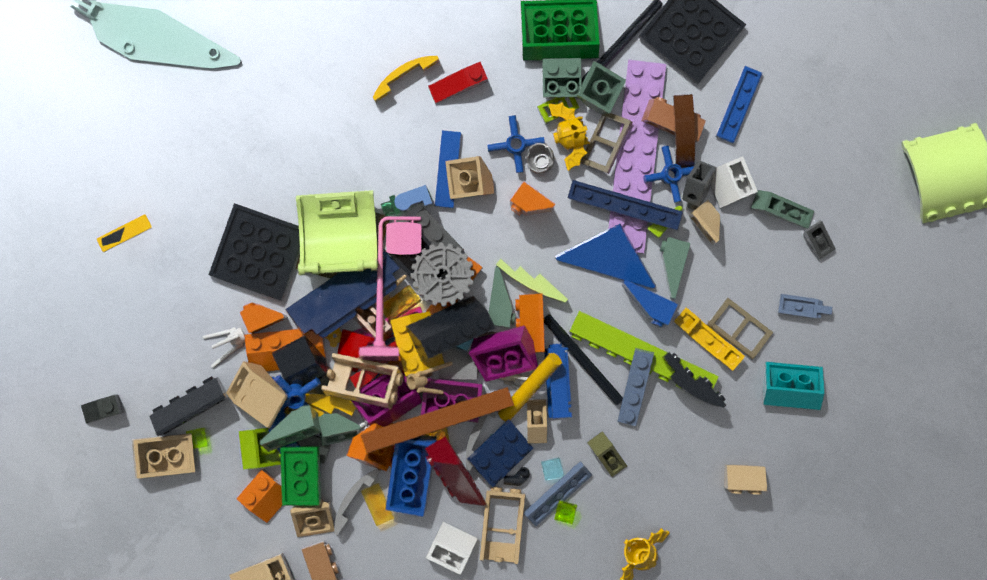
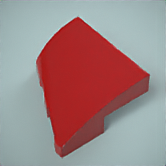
M343 329L337 354L360 359L359 348L366 347L368 343H373L374 338ZM353 368L352 371L357 372L358 369Z

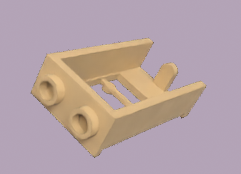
M332 353L331 357L334 359L335 364L333 370L328 369L327 377L330 380L328 386L322 385L321 388L325 395L392 409L393 404L396 403L398 398V386H401L403 382V374L398 367ZM352 369H362L354 392L346 391ZM365 370L391 376L385 399L360 394L359 389Z
M491 487V490L486 491L487 504L484 511L480 560L506 561L518 564L525 493H521L520 489H510V492L502 491L501 487ZM491 498L519 501L516 530L512 528L509 530L488 528ZM487 530L507 532L509 534L516 533L515 544L486 541Z

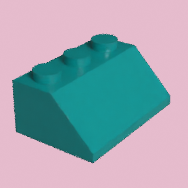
M765 362L763 405L821 410L825 394L823 367Z

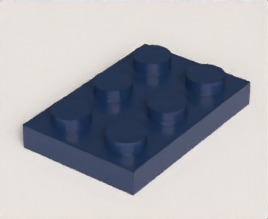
M507 420L467 460L486 483L493 488L534 448L527 442L516 426L510 420Z

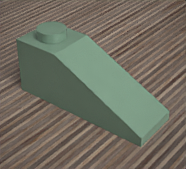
M757 190L758 192L751 208L803 228H809L814 210L772 192Z
M668 237L666 241H662L660 252H663L662 261L671 299H675L690 243Z
M495 267L488 313L494 326L509 328L510 324H514L515 313H512L511 302L500 268Z
M310 405L301 406L298 410L292 411L260 441V445L269 452L321 433L318 413Z

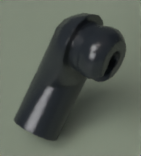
M521 467L514 476L505 475L504 485H523L530 477L529 469Z

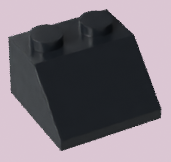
M305 335L272 352L284 380L289 385L299 384L303 387L315 378L319 379L327 374L326 358Z

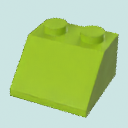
M268 428L239 431L243 470L281 465V454L278 449L268 452L260 445V441L269 433Z

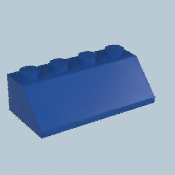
M424 435L395 445L385 510L424 517L433 469L426 459L429 454L425 448L437 441L436 436Z

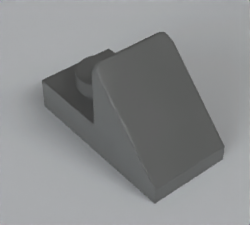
M821 220L804 231L803 236L810 242L819 259L836 249Z

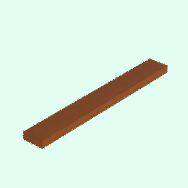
M508 387L361 434V438L368 454L513 407L514 404Z

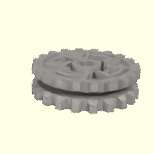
M439 243L437 247L432 244L429 250L423 249L422 255L416 256L417 263L412 264L411 267L414 270V273H411V278L415 279L412 285L414 288H418L417 294L419 296L423 295L424 301L428 302L431 300L432 305L436 306L438 303H441L442 307H444L449 302L451 305L456 304L455 300L457 299L463 300V294L470 292L468 286L473 285L471 277L474 276V271L470 270L473 264L471 261H467L468 255L466 253L462 254L461 248L457 247L454 249L453 244L450 243L448 246ZM440 270L448 272L445 280L437 277L440 274Z

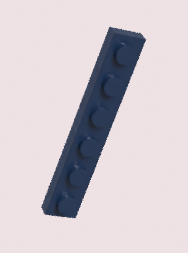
M572 180L567 197L577 202L677 231L684 213L683 211L576 180Z

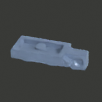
M780 294L778 313L821 318V314L832 315L833 307L823 306V301L819 299Z

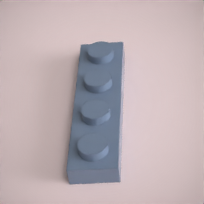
M635 348L617 422L636 426L654 352Z
M580 461L524 512L525 516L537 526L592 476V473Z

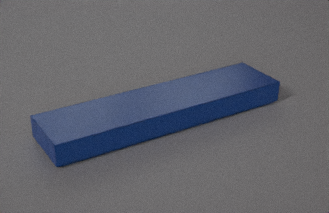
M744 66L715 137L734 143L762 72Z
M442 130L435 207L454 208V199H450L445 161L459 159L461 132Z

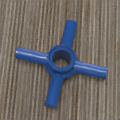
M516 115L508 116L511 135L507 138L506 142L487 144L488 152L507 149L511 154H514L516 173H523L521 153L528 146L536 143L545 144L544 137L525 139L522 135L518 134ZM517 139L521 142L522 146L519 149H513L510 143Z
M663 146L661 148L666 166L660 173L644 175L643 180L645 183L662 180L663 183L670 185L674 203L681 202L678 182L682 176L689 175L694 166L681 168L679 165L673 164L669 146ZM669 170H671L674 173V178H671L669 176Z
M277 375L274 381L287 394V398L280 411L287 406L292 409L309 406L305 401L306 394L321 384L319 379L315 378L302 387L299 384L289 385L280 375Z

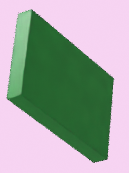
M280 447L282 506L321 505L319 447Z

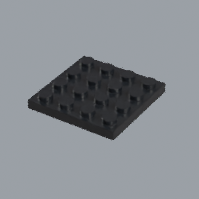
M668 0L639 37L695 83L699 84L747 24L717 0Z
M234 203L208 275L281 301L300 250L299 226Z

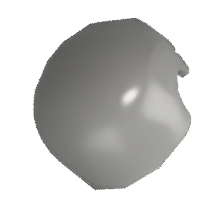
M536 143L529 147L526 162L529 169L533 172L544 174L552 169L555 163V156L553 150L546 144Z

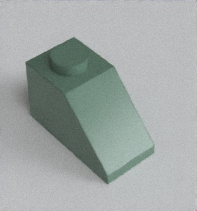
M326 413L318 417L321 429L319 434L323 446L353 440V437L361 433L360 425L337 413Z

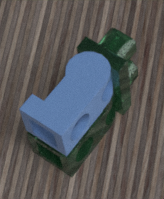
M426 185L397 196L391 195L389 196L390 201L381 203L385 216L395 214L397 217L403 215L402 212H409L413 207L424 204L426 208L434 206Z

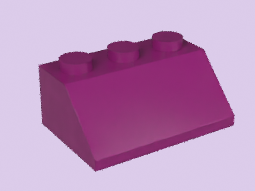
M525 326L473 339L469 355L486 382L532 371L538 367L533 339Z
M403 372V382L401 386H398V398L396 403L393 404L392 409L351 400L368 427L374 423L382 427L388 426L422 403L417 390L408 387L407 377ZM381 375L360 389V394L385 399L391 376Z
M427 378V384L424 388L441 390L443 394L423 392L421 415L481 396L483 384ZM476 418V419H473V420H470V421H467V422H475V423H478L479 418Z

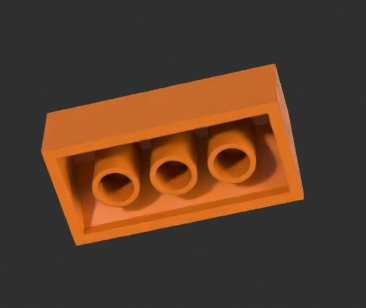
M299 329L245 334L247 359L249 363L261 365L266 371H276L279 368L272 352L305 335L326 358L324 337L316 335L312 329L303 335Z

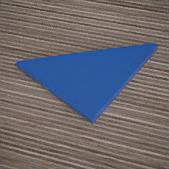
M621 223L555 257L556 260L619 279H626L650 288L656 287L655 282Z

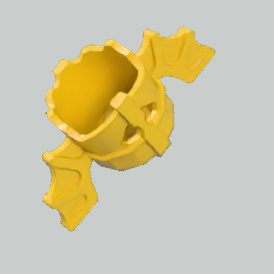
M562 102L556 105L549 104L553 117L565 119V121L558 123L557 131L553 133L555 144L560 143L566 150L573 149V152L564 159L566 168L569 171L574 166H580L581 158L587 154L583 148L584 145L590 144L585 136L587 126H583L582 116H574V108H567Z
M661 528L657 533L651 532L648 540L633 538L628 541L626 539L624 541V555L628 564L622 568L623 575L620 577V580H632L634 578V568L641 571L654 568L658 560V551L654 544L662 543L670 532L668 530L664 531Z

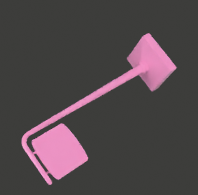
M388 216L379 222L376 340L373 346L359 348L360 359L368 361H399V348L385 346V341H383V223L387 220H394V223L386 225V252L397 255H412L421 253V224L414 223V220L420 221L421 217ZM396 220H412V222H396Z

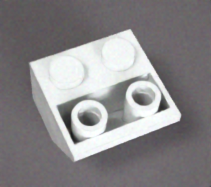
M743 156L716 168L711 188L720 208L758 192Z
M442 522L426 558L461 575L478 538Z

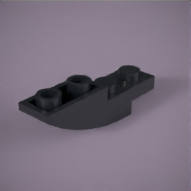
M667 352L662 357L675 371L669 377L681 389L702 402L722 408L726 406L724 403L725 397L719 391L715 393L711 388L713 384L706 376L704 378L698 376L694 380L692 378L694 374L688 367L684 369L680 365L681 359L675 353Z

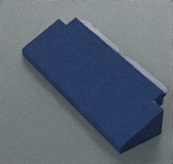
M384 248L383 297L396 289V278L392 273L400 269ZM370 268L364 269V271L339 272L285 310L302 335L312 329L316 335L326 337L356 316V311L354 310L356 307L359 306L365 310L377 302V270H371Z

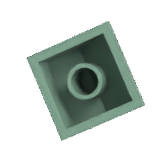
M593 61L577 96L586 106L600 114H610L626 79Z

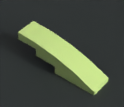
M502 259L496 263V266L526 288L565 303L568 300L541 274L534 279L521 266L514 271Z

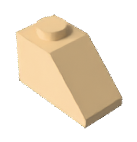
M546 399L529 400L527 402L528 443H547Z

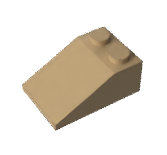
M192 434L132 439L135 478L195 472Z

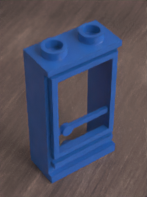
M562 344L548 345L549 348L545 349L544 359L550 353H555L561 358L562 364L546 381L548 418L572 417V412H569L571 404H568V402H571L568 352H565V350H568V347H563Z

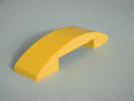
M438 56L416 58L396 68L378 86L373 96L374 101L378 102L392 93L389 85L416 67L420 66L424 72L440 62Z
M687 307L675 319L674 323L730 370L734 371L745 356L725 341Z

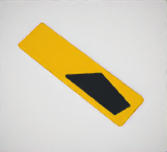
M146 214L98 237L96 240L102 252H105L150 229L152 226Z

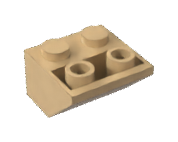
M725 465L724 488L729 489L728 492L742 494V490H748L750 494L761 495L762 491H767L766 469L764 466Z

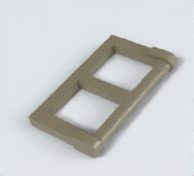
M612 113L601 114L600 120L589 141L590 144H588L585 150L587 154L581 158L580 163L609 174L632 125V121ZM606 118L624 124L616 143L599 137ZM596 141L613 147L606 166L588 160Z
M729 298L724 301L707 323L710 328L722 335L752 360L773 334L770 329ZM729 305L745 317L732 336L715 324ZM749 321L765 332L752 351L736 340V337Z

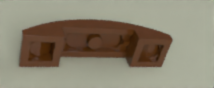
M674 95L675 164L681 168L695 166L693 95Z

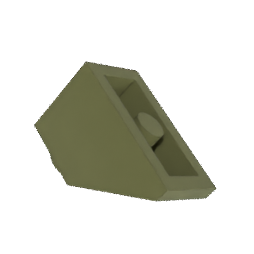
M603 431L587 442L611 477L627 467Z

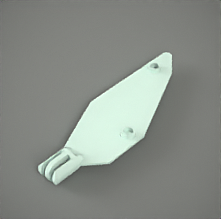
M73 0L88 9L86 12L74 4L70 5L72 9L90 19L97 40L129 59L212 69L238 65L241 61L239 56L159 9L101 3L96 0H88L92 3L89 5L82 0ZM212 49L217 51L216 56H211L210 52Z

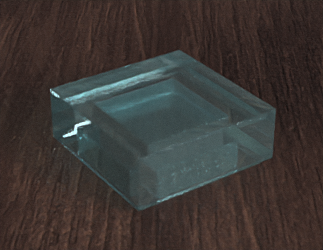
M560 457L541 461L545 481L564 476Z

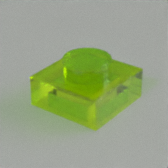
M205 427L186 431V434H192L193 449L209 446Z
M559 500L554 520L573 525L577 505Z

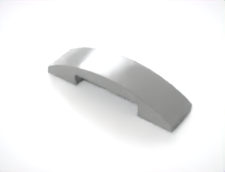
M498 411L488 415L495 418ZM488 415L479 417L478 423L475 424L470 434L466 449V468L469 471L472 465L467 458L474 452L472 448Z
M375 469L363 476L348 491L337 512L334 534L338 535L349 520L343 513L363 483L370 487L381 472L380 469Z

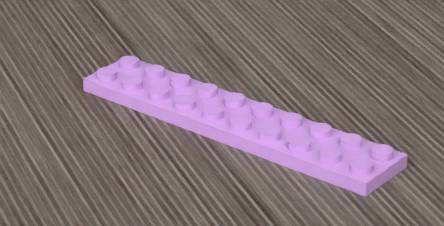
M628 60L621 117L631 120L632 125L616 158L613 191L650 202L652 182L645 183L643 176L654 174L659 129L641 120L648 101L656 97H663L666 64ZM620 124L619 135L624 127V124ZM610 211L608 229L621 223L637 253L644 254L648 222Z

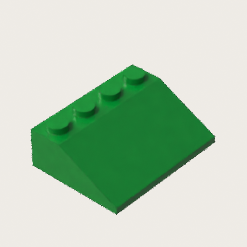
M597 0L521 1L523 61L599 58L600 42Z

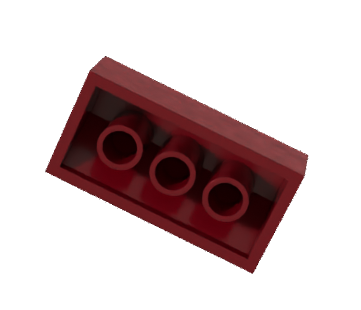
M446 436L425 448L429 454L426 459L431 467H433L437 476L440 477L445 488L447 487L452 498L456 496L460 503L481 506L487 504Z

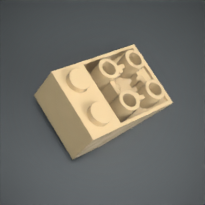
M245 361L242 362L226 392L234 404L267 428L271 427L287 398V394L261 365Z
M283 553L229 575L231 580H294Z

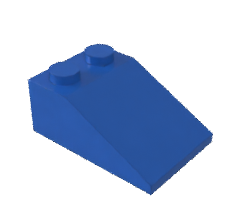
M626 279L622 282V286L647 318L652 320L651 324L660 328L663 325H669L678 306L677 303Z

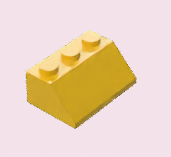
M430 311L390 320L406 377L409 374L444 364L442 353L421 362L405 327L430 316Z

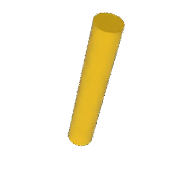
M550 353L511 396L514 404L513 407L498 411V415L503 421H511L562 364V360L557 354Z

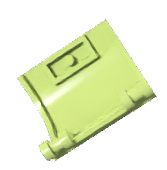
M977 123L970 124L969 127L965 128L964 126L957 127V130L925 138L917 137L913 141L905 140L901 142L902 149L910 160L917 181L922 223L987 208V142Z
M373 190L296 195L300 237L299 275H305V273L364 271V269L370 268L371 270H377L378 248Z

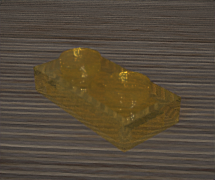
M408 285L383 303V315L391 323L390 320L401 317L421 302V298Z
M379 483L361 491L376 526L394 519L392 511L385 510L387 500Z

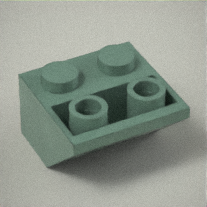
M581 58L542 59L543 98L578 97L577 93L581 87Z

